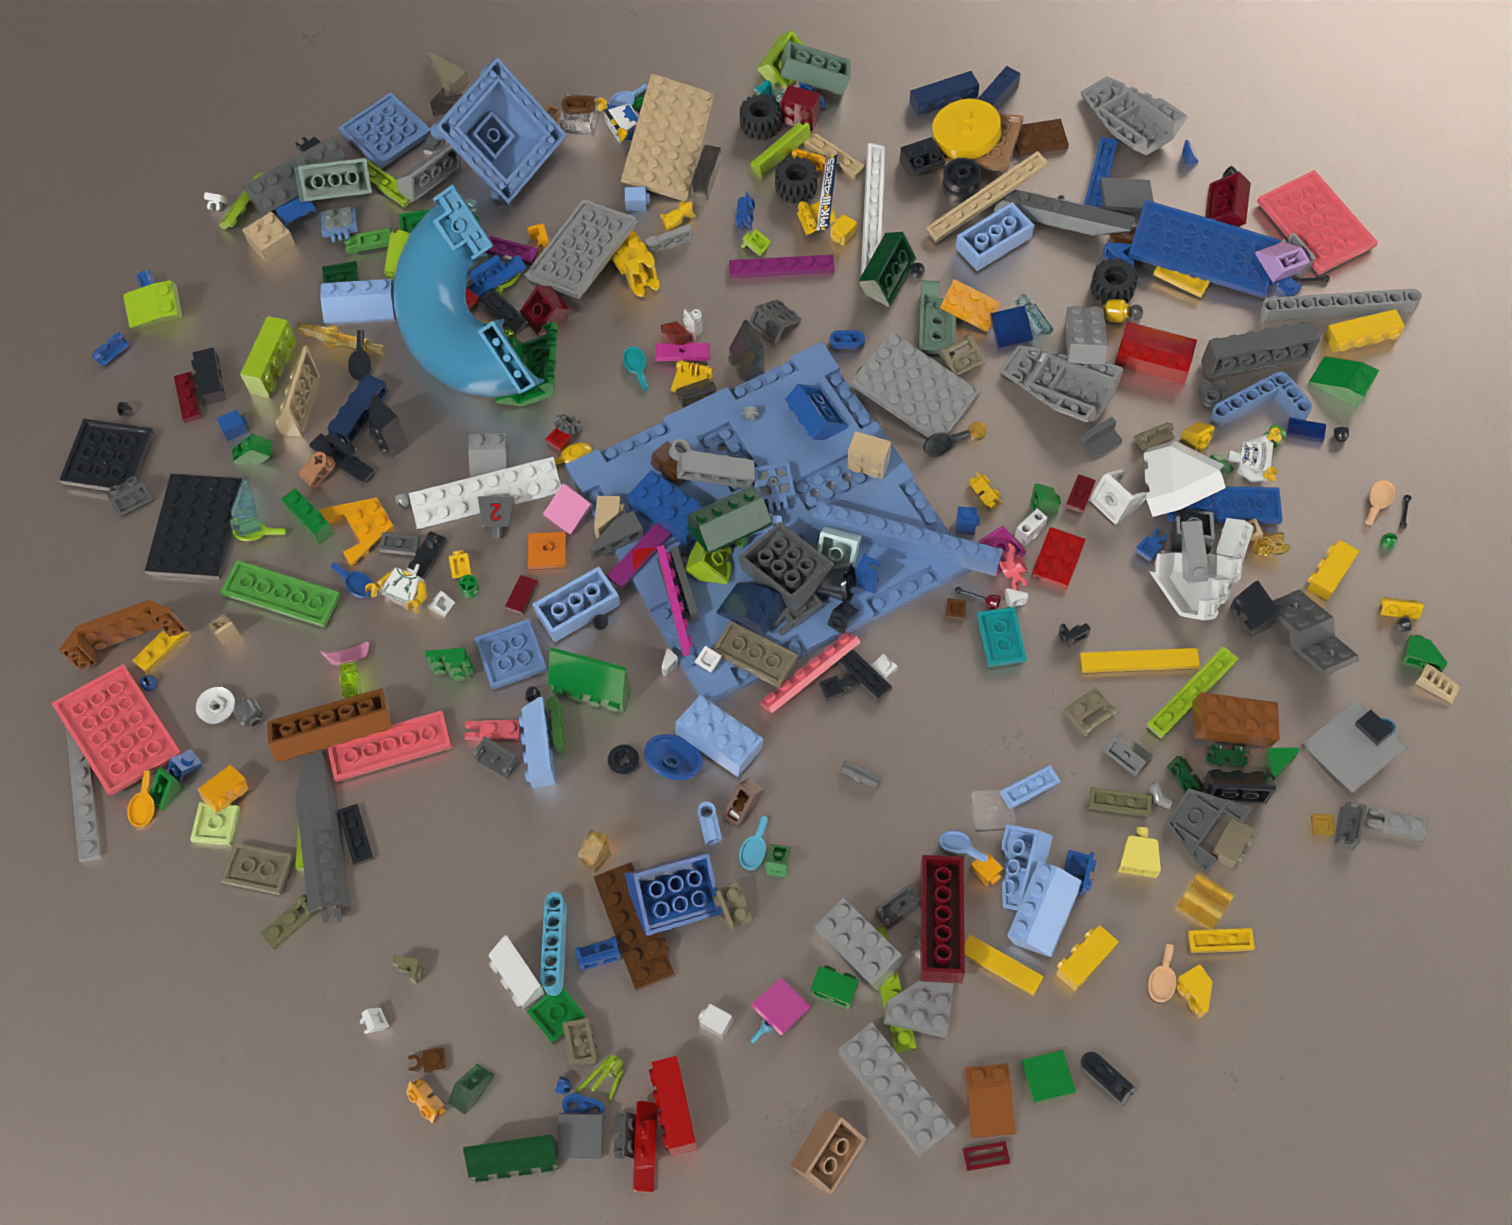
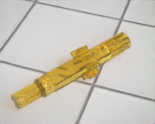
M300 321L297 324L296 334L326 342V347L334 348L336 345L356 350L357 336L340 332L337 326L331 325L328 328ZM364 339V351L383 355L385 345Z

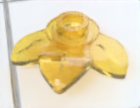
M1261 529L1263 538L1255 540L1253 546L1254 552L1259 556H1267L1269 554L1281 555L1290 550V545L1284 543L1283 532L1268 535L1263 529Z

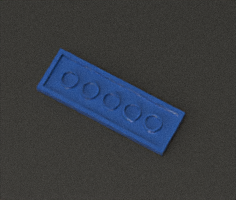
M1225 486L1226 488L1184 507L1186 509L1213 512L1214 523H1225L1226 518L1245 521L1257 519L1258 524H1281L1283 521L1279 487ZM1174 511L1166 513L1167 522H1173Z

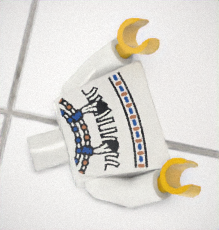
M1277 427L1272 428L1269 434L1243 442L1239 452L1229 450L1227 461L1238 463L1237 473L1244 476L1250 482H1266L1267 479L1271 482L1275 481V474H1278V471L1275 467H1271L1273 451L1271 440L1275 442L1281 441L1280 429Z

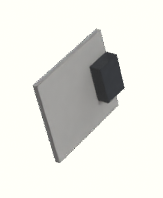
M1354 701L1302 744L1352 793L1406 749V746L1392 734L1393 729L1372 710L1367 711L1357 701Z

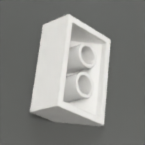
M505 935L489 953L488 956L491 962L488 964L495 974L497 972L501 974L503 978L500 979V982L506 991L511 989L514 994L511 998L516 1006H522L524 1010H527L543 998L545 993L507 935Z

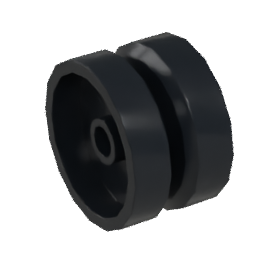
M956 158L946 164L942 184L945 196L951 201L963 203L979 192L981 168L975 161L968 158Z

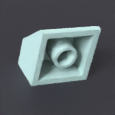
M825 526L820 533L817 551L832 561L833 566L853 564L852 567H854L862 535Z

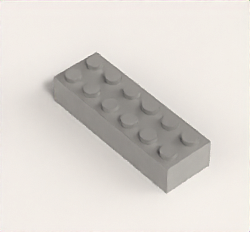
M872 1022L838 1048V1055L919 1159L954 1131L955 1126Z

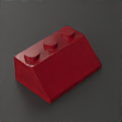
M1240 171L1210 183L1206 218L1236 227L1246 224L1251 182Z

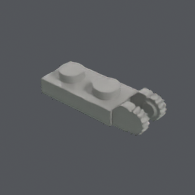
M688 224L658 236H650L645 239L646 247L651 254L691 241L693 240L692 228Z
M1369 808L1368 813L1372 816L1383 818V822L1368 819L1367 826L1393 835L1422 842L1425 840L1427 820L1388 810L1385 811L1380 808Z

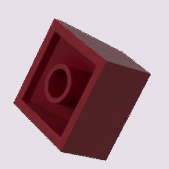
M536 285L519 312L529 322L537 335H542L547 332L542 328V325L551 322L558 325L561 324L570 309L551 286Z

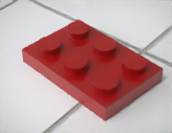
M1050 527L1031 577L1068 589L1086 539Z

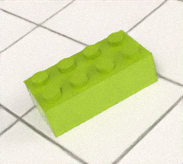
M267 316L240 373L250 394L270 398L276 390L277 382L283 375L284 366L289 362L290 353L296 346V338L288 321L285 319Z

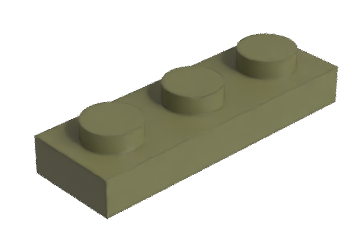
M1091 787L1088 809L1150 817L1152 795Z

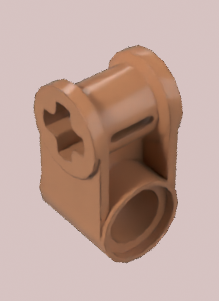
M316 452L300 470L299 476L312 488H317L334 468L335 461L323 452Z

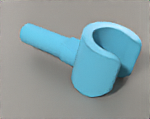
M764 1019L761 1028L749 1040L752 1044L762 1034L773 1030L772 1026L765 1024L766 1021Z

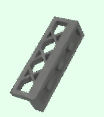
M678 546L670 548V556L674 564L672 568H674V571L676 570L675 576L679 580L677 583L678 587L681 586L679 592L684 596L682 600L683 608L690 615V617L686 618L687 623L699 621L698 610ZM656 558V559H657V563H658V567H659V570H660V573H661V576H662V580H663V583H664V586H665V582H664V578H663V573H662L660 561H659V558Z

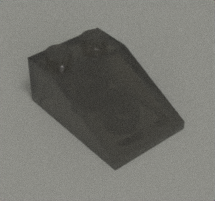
M748 320L743 321L729 347L728 356L730 365L736 369L738 379H742L744 383L765 373L764 346Z

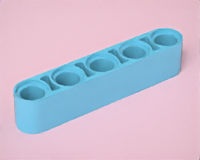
M558 892L548 894L544 905L540 983L550 996L560 994L564 983L568 908L564 898ZM555 903H560L558 906L552 907ZM554 922H559L556 926H551ZM558 941L556 945L550 946L552 942ZM557 961L554 965L549 966L550 962ZM556 980L553 985L548 986L550 981Z

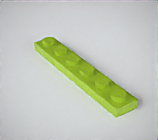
M1223 646L1147 723L1146 727L1162 739L1192 709V701L1200 692L1207 693L1238 662L1239 658Z
M886 926L875 927L889 942ZM897 970L879 988L884 1010L886 1003L902 992ZM888 1025L894 1050L897 1054L917 1049L912 1030Z

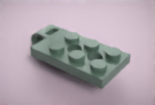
M921 281L919 350L924 354H939L938 350L940 348H946L955 343L956 316L940 309L944 298H939V281ZM940 320L942 323L937 325L933 321ZM940 335L942 338L934 339L933 336Z

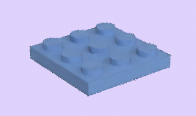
M530 619L474 637L492 690L548 671Z

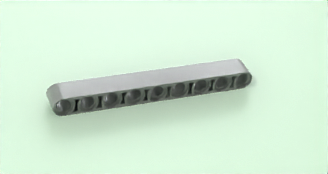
M1416 289L1274 297L1264 300L1259 316L1264 321L1373 315L1397 309L1398 313L1413 312L1416 309L1422 294Z

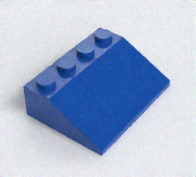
M696 853L625 873L628 891L645 936L722 914L721 907H716L712 897L716 895L714 890L717 887L709 853Z

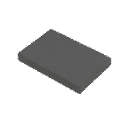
M1101 177L1099 180L1103 207L1105 209L1142 212L1145 200L1154 202L1150 180Z

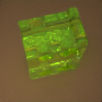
M355 662L340 664L341 676L339 679L344 698L361 694L360 672Z

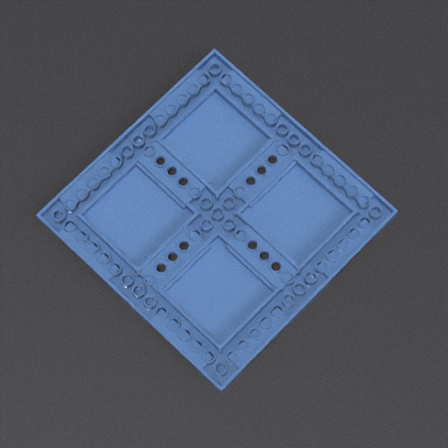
M823 342L791 356V361L730 390L726 387L663 417V422L601 452L599 449H596L565 464L567 473L580 495L593 504L590 512L594 519L597 496H620L621 504H624V513L634 512L643 528L644 536L655 524L629 507L627 495L650 470L704 506L745 489L693 480H684L678 486L673 481L668 480L660 471L655 470L650 464L652 453L666 441L672 444L677 439H683L689 443L690 449L693 451L710 452L716 455H728L735 458H747L748 460H754V467L789 462L795 498L787 499V510H784L783 504H780L781 511H777L776 505H773V512H769L768 502H765L769 514H772V516H782V523L816 550L822 530L812 528V516L818 501L955 537L954 534H950L914 481V475L892 443L890 461L883 479L873 478L867 474L856 473L851 469H847L848 449L855 431L890 440L877 421L874 422L852 391L840 373V367ZM797 384L820 386L849 427L826 440H813L808 436L805 427L799 423L796 414L789 409V404L785 398ZM757 407L759 417H756L754 421L745 420V417L741 415L743 408ZM719 446H725L727 448L725 451L717 450ZM676 447V448L679 449L682 453H684V451H683L682 448ZM845 475H849L852 477V479L850 481H844L842 477ZM829 483H833L836 485V487L834 489H828L826 485ZM813 491H817L820 493V495L818 497H812L810 493ZM765 534L749 535V542L743 548L737 547L734 543L729 545L731 547L729 562L732 563V571L727 584L699 581L685 570L699 616V621L688 623L689 630H685L686 635L691 636L692 639L691 655L683 656L671 606L656 559L659 558L658 552L631 579L632 584L672 652L678 657V662L696 693L713 704L760 680V678L723 659L719 661L712 673L695 664V660L705 646L711 650L713 649L730 622L729 619L718 615L716 611L737 583L761 586L742 571L739 556ZM671 536L664 544L665 551H669L671 554L670 548L678 546L680 556H687L689 558L697 540L694 539L686 547ZM641 539L615 550L614 553L618 560L621 561ZM860 541L854 564L855 571L863 554L866 553L869 557L880 562V566L870 565L871 569L878 572L879 582H877L875 594L856 587V585L852 587L851 593H854L852 601L847 603L852 604L860 611L858 616L848 624L843 634L851 633L971 570ZM673 561L669 563V567L672 568L674 565ZM684 562V569H686L687 562ZM676 578L673 580V583L677 585L679 580ZM816 593L824 603L823 608L783 636L778 631L788 623L786 619L776 627L771 626L763 637L797 653V660L838 640L839 636L842 635L828 626L827 623L832 610L843 601ZM683 595L677 596L678 602L683 600ZM685 610L684 613H681L682 619L690 617L689 612Z

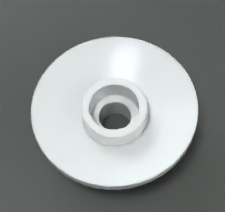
M210 688L204 691L196 702L197 715L206 723H221L232 715L235 698L226 688Z

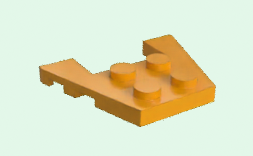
M377 497L319 510L321 515L330 524L346 517L360 543L343 551L351 568L357 564V561L362 556L365 557L375 544L378 545L380 543L383 532L390 533L394 529Z

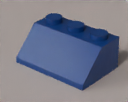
M797 384L785 398L789 404V409L796 414L799 423L805 427L808 436L813 440H826L849 427L820 386Z

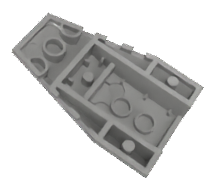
M1107 76L1081 91L1082 97L1111 134L1133 150L1145 155L1152 153L1173 140L1187 119L1186 114L1164 99L1152 98V94L1147 92L1142 94L1138 92L1137 88L1125 87L1124 83Z
M1022 345L1017 346L1000 369V373L1053 410L1084 422L1098 420L1114 397L1123 372L1122 367L1106 361L1105 365L1068 363L1066 354H1059L1055 350L1046 352L1042 351V348Z

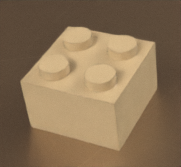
M269 212L243 229L248 243L266 263L295 246L291 233L272 212Z
M855 431L848 449L847 469H851L856 473L867 474L873 478L883 479L890 461L891 441Z

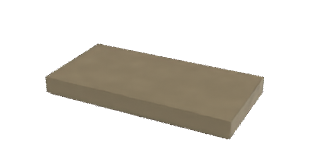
M730 620L712 649L722 656L721 659L777 688L781 687L798 659L797 653Z

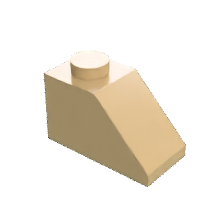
M597 496L594 525L596 538L601 536L615 518L624 513V504H621L620 496Z

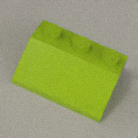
M792 30L779 35L757 67V70L766 80L783 88H787L788 85L791 86L795 81L781 76V57L787 41L804 45Z

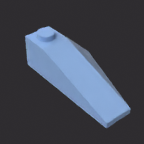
M1006 824L1002 840V851H1004V862H1002L1004 870V881L1002 882L1003 908L1018 911L1038 861L1045 863L1053 839L1052 835L1040 830Z

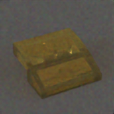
M1198 872L1176 907L1213 930L1235 895Z

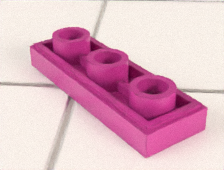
M656 343V361L710 360V344Z

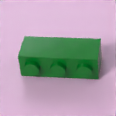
M296 488L281 498L286 510L319 545L334 534L330 523Z

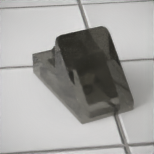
M443 87L430 102L433 116L446 114L462 94L446 97Z

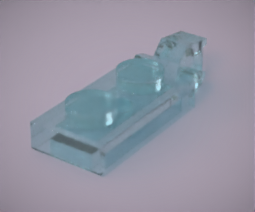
M1020 294L1015 303L1018 309H1021L1024 317L1033 326V330L1038 335H1050L1053 332V328L1038 306L1032 304L1026 294Z

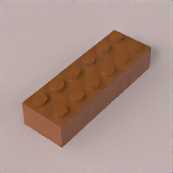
M376 689L267 721L268 745L275 761L279 762L392 729L390 705L384 689Z

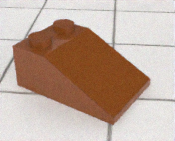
M1008 1063L965 1067L963 1077L971 1137L983 1138L1015 1135L1012 1087Z

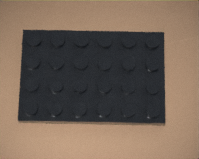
M170 474L145 567L146 574L220 580L244 485L243 479Z

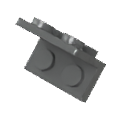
M776 299L756 306L748 324L775 344L779 341L784 328L800 323L802 319L795 311L790 310L782 301Z

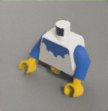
M599 97L595 104L599 105V111L604 110V121L621 145L627 140L632 141L641 109L634 111L629 104L613 105L607 103L604 98Z

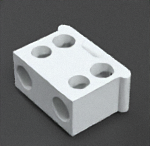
M1036 509L1017 527L1014 538L1025 547L1045 529L1048 517Z

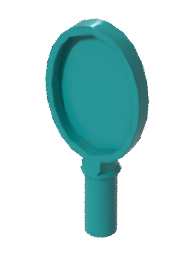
M628 347L623 353V363L629 372L637 374L642 390L646 391L649 389V385L643 373L647 365L645 354L638 347Z

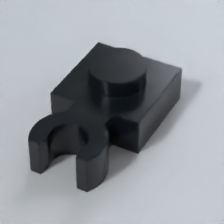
M851 673L845 674L840 680L836 675L819 682L826 701L845 695L844 689L852 690L856 687V682L847 683V680L852 678Z

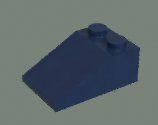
M737 583L716 613L765 636L785 608V604L780 593L767 587Z

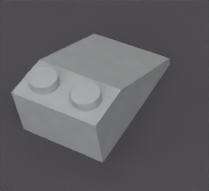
M506 433L469 434L470 478L508 468L509 443Z

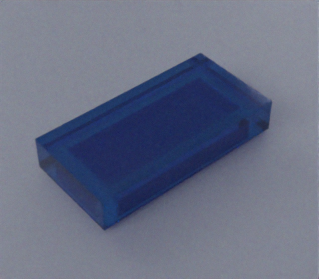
M1289 417L1286 436L1324 442L1326 424Z

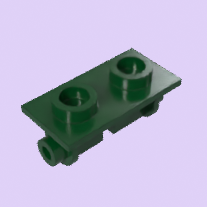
M1211 744V748H1205V750H1210V754H1206V762H1210V764L1225 765V757L1229 758L1228 765L1243 767L1248 764V757H1245V753H1250V751H1245L1243 746H1232L1231 749H1224V745Z
M1177 755L1167 765V768L1185 793L1188 789L1199 792L1205 790L1203 787L1204 783L1201 782L1196 774L1191 775L1193 769L1186 758L1183 759L1182 756L1179 757Z

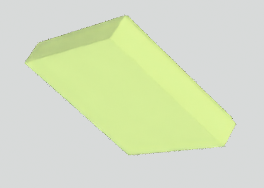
M199 802L190 840L196 843L231 846L240 807L238 805H229L227 808L216 813L205 802Z

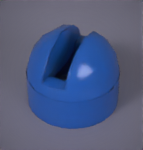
M145 675L140 679V686L145 691H153L157 687V680L151 675ZM148 680L150 685L147 686L145 681Z
M559 1076L554 1093L560 1095L569 1093L572 1087L570 1080Z

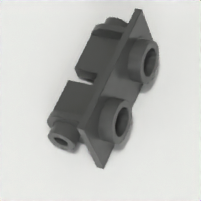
M624 1111V1113H617V1117H615L614 1134H621V1138H614L613 1154H615L616 1159H624V1157L634 1159L636 1114Z

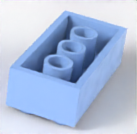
M1011 202L957 235L956 249L976 271H979L1031 239L1034 224Z
M599 566L533 603L536 616L554 643L592 622L595 616L599 614L604 615L620 606L617 592Z
M701 695L676 721L675 733L737 777L741 775L762 750L763 738Z

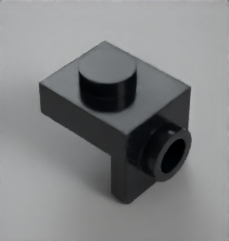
M842 602L832 610L827 625L843 634L848 624L858 616L860 610L850 603Z

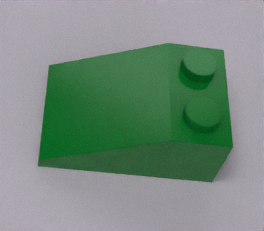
M1324 356L1308 384L1358 408L1380 370L1364 362Z

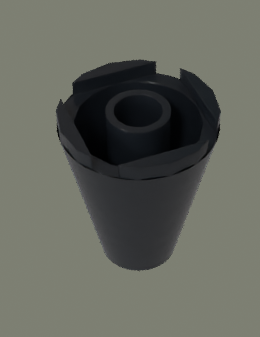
M853 564L833 566L815 592L843 602L852 601L854 593H851V589L856 585L855 567H852Z

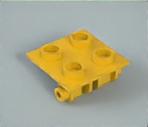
M803 201L798 204L799 212H797V215L806 235L817 231L820 201L810 206ZM832 206L829 224L838 220Z
M684 360L677 361L676 368L678 369L670 391L705 398L715 368H711L709 365H699V363L694 364V362H684Z

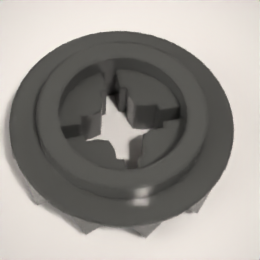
M557 415L554 419V425L564 433L577 434L582 430V422L577 420V418L571 417V415Z

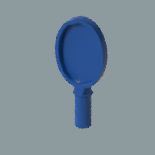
M337 562L332 563L331 568L341 575L342 578H345V586L352 595L359 598L371 596L372 591H369L367 594L365 593V586L373 583L369 576L357 571L349 573L348 570H345Z

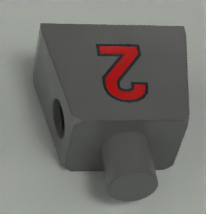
M478 496L482 527H490V538H502V527H510L514 497Z

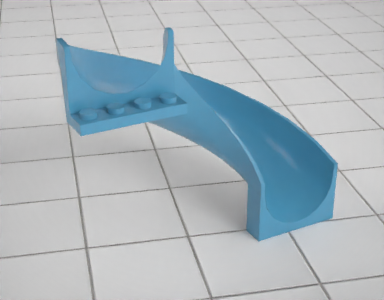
M451 185L433 198L436 205L424 215L411 231L399 255L394 277V310L400 333L410 353L425 371L449 388L467 395L489 398L523 393L544 382L543 378H537L525 366L513 349L502 326L505 322L504 319L494 320L489 324H485L473 317L467 306L465 293L469 279L468 273L487 257L485 252L494 245L455 186Z

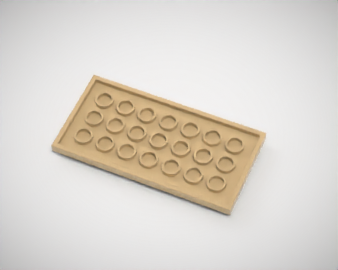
M651 73L620 182L636 187H645L646 190L686 202L715 93Z

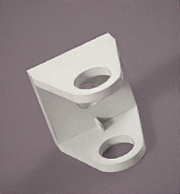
M1122 469L1103 475L1090 498V501L1115 525L1128 517L1147 500L1146 491L1131 495L1118 483L1125 474Z

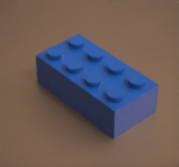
M650 470L627 495L629 507L653 524H659L670 532L673 538L688 547L695 539L687 529L688 514L705 506Z

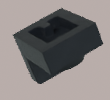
M1063 623L1060 625L1058 636L1070 648L1088 638L1091 628L1085 623L1081 626L1076 625L1069 630Z

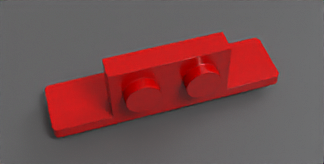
M637 1101L633 1170V1191L654 1192L657 1105L654 1102Z

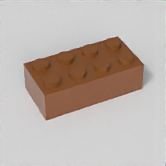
M1200 692L1192 701L1193 738L1271 748L1280 739L1278 702Z

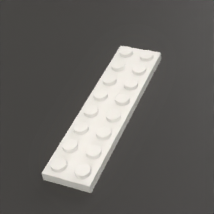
M550 457L408 494L417 529L421 530L480 515L478 496L514 497L513 506L554 496L560 489L561 484L554 458Z

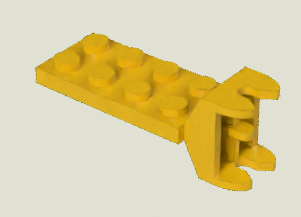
M633 229L611 259L620 273L626 275L633 293L639 297H644V287L649 286L652 290L658 291L660 284L657 278L654 257Z

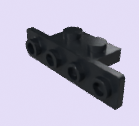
M320 433L309 444L310 448L315 452H323L326 456L332 457L338 468L361 484H364L374 473L370 466L360 460L357 448L353 445H347L338 435L334 436L329 433L325 436Z

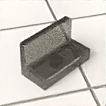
M709 378L676 389V394L683 408L716 392V386Z

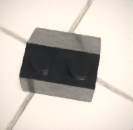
M1186 508L1174 511L1171 550L1182 551L1181 522L1201 520L1206 554H1210L1215 541L1213 512Z
M1258 580L1237 595L1230 605L1232 614L1239 619L1243 630L1251 638L1270 629L1280 612Z

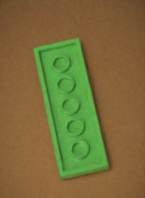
M239 560L236 561L220 591L223 596L324 628L341 596L338 591Z

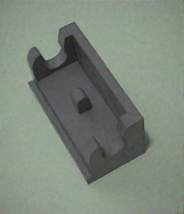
M486 736L482 738V741L474 750V754H476L474 757L475 761L506 780L519 764L515 754Z
M1347 802L1343 807H1340L1334 845L1351 850L1357 848L1361 842L1367 805L1360 804L1358 807H1352L1351 802Z
M909 884L877 906L875 915L886 926V929L889 930L920 908V899L915 897L913 888Z

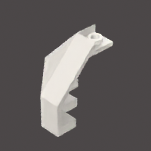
M1175 440L1150 447L1144 452V460L1148 462V469H1145V483L1150 489V492L1146 493V499L1153 517L1180 510L1226 488L1223 475L1220 472L1224 464Z
M1162 551V553H1157L1156 571L1149 572L1179 616L1205 621L1215 619L1219 614L1217 609L1220 604H1225L1232 593L1230 588L1234 583H1238L1241 578L1243 559L1206 554L1208 581L1188 583L1182 575V552Z

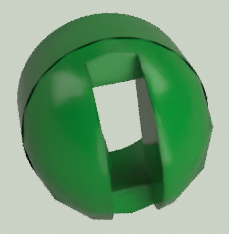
M1389 532L1383 535L1380 542L1384 548L1392 549L1396 546L1398 539L1394 533Z

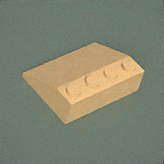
M306 346L303 347L295 364L294 371L290 374V383L285 390L286 396L280 406L281 412L276 418V427L281 435L302 437L319 384L320 374Z

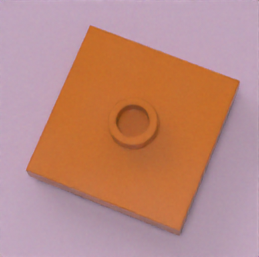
M566 532L528 533L529 570L566 568Z

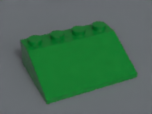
M550 648L548 686L552 694L559 697L563 695L568 696L577 702L581 700L586 701L595 707L604 706L614 712H618V710L625 711L631 694L626 667Z

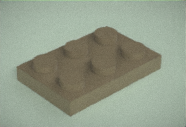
M234 843L221 882L281 895L294 856L292 854Z

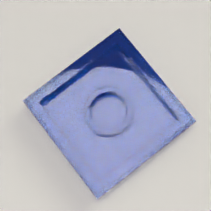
M1025 305L990 313L998 349L1034 340Z

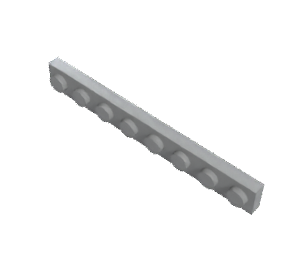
M66 728L78 858L83 863L102 858L93 769Z

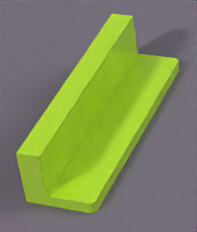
M799 122L750 163V167L763 177L792 153L793 149L798 148L811 137L810 124L805 123L802 125Z

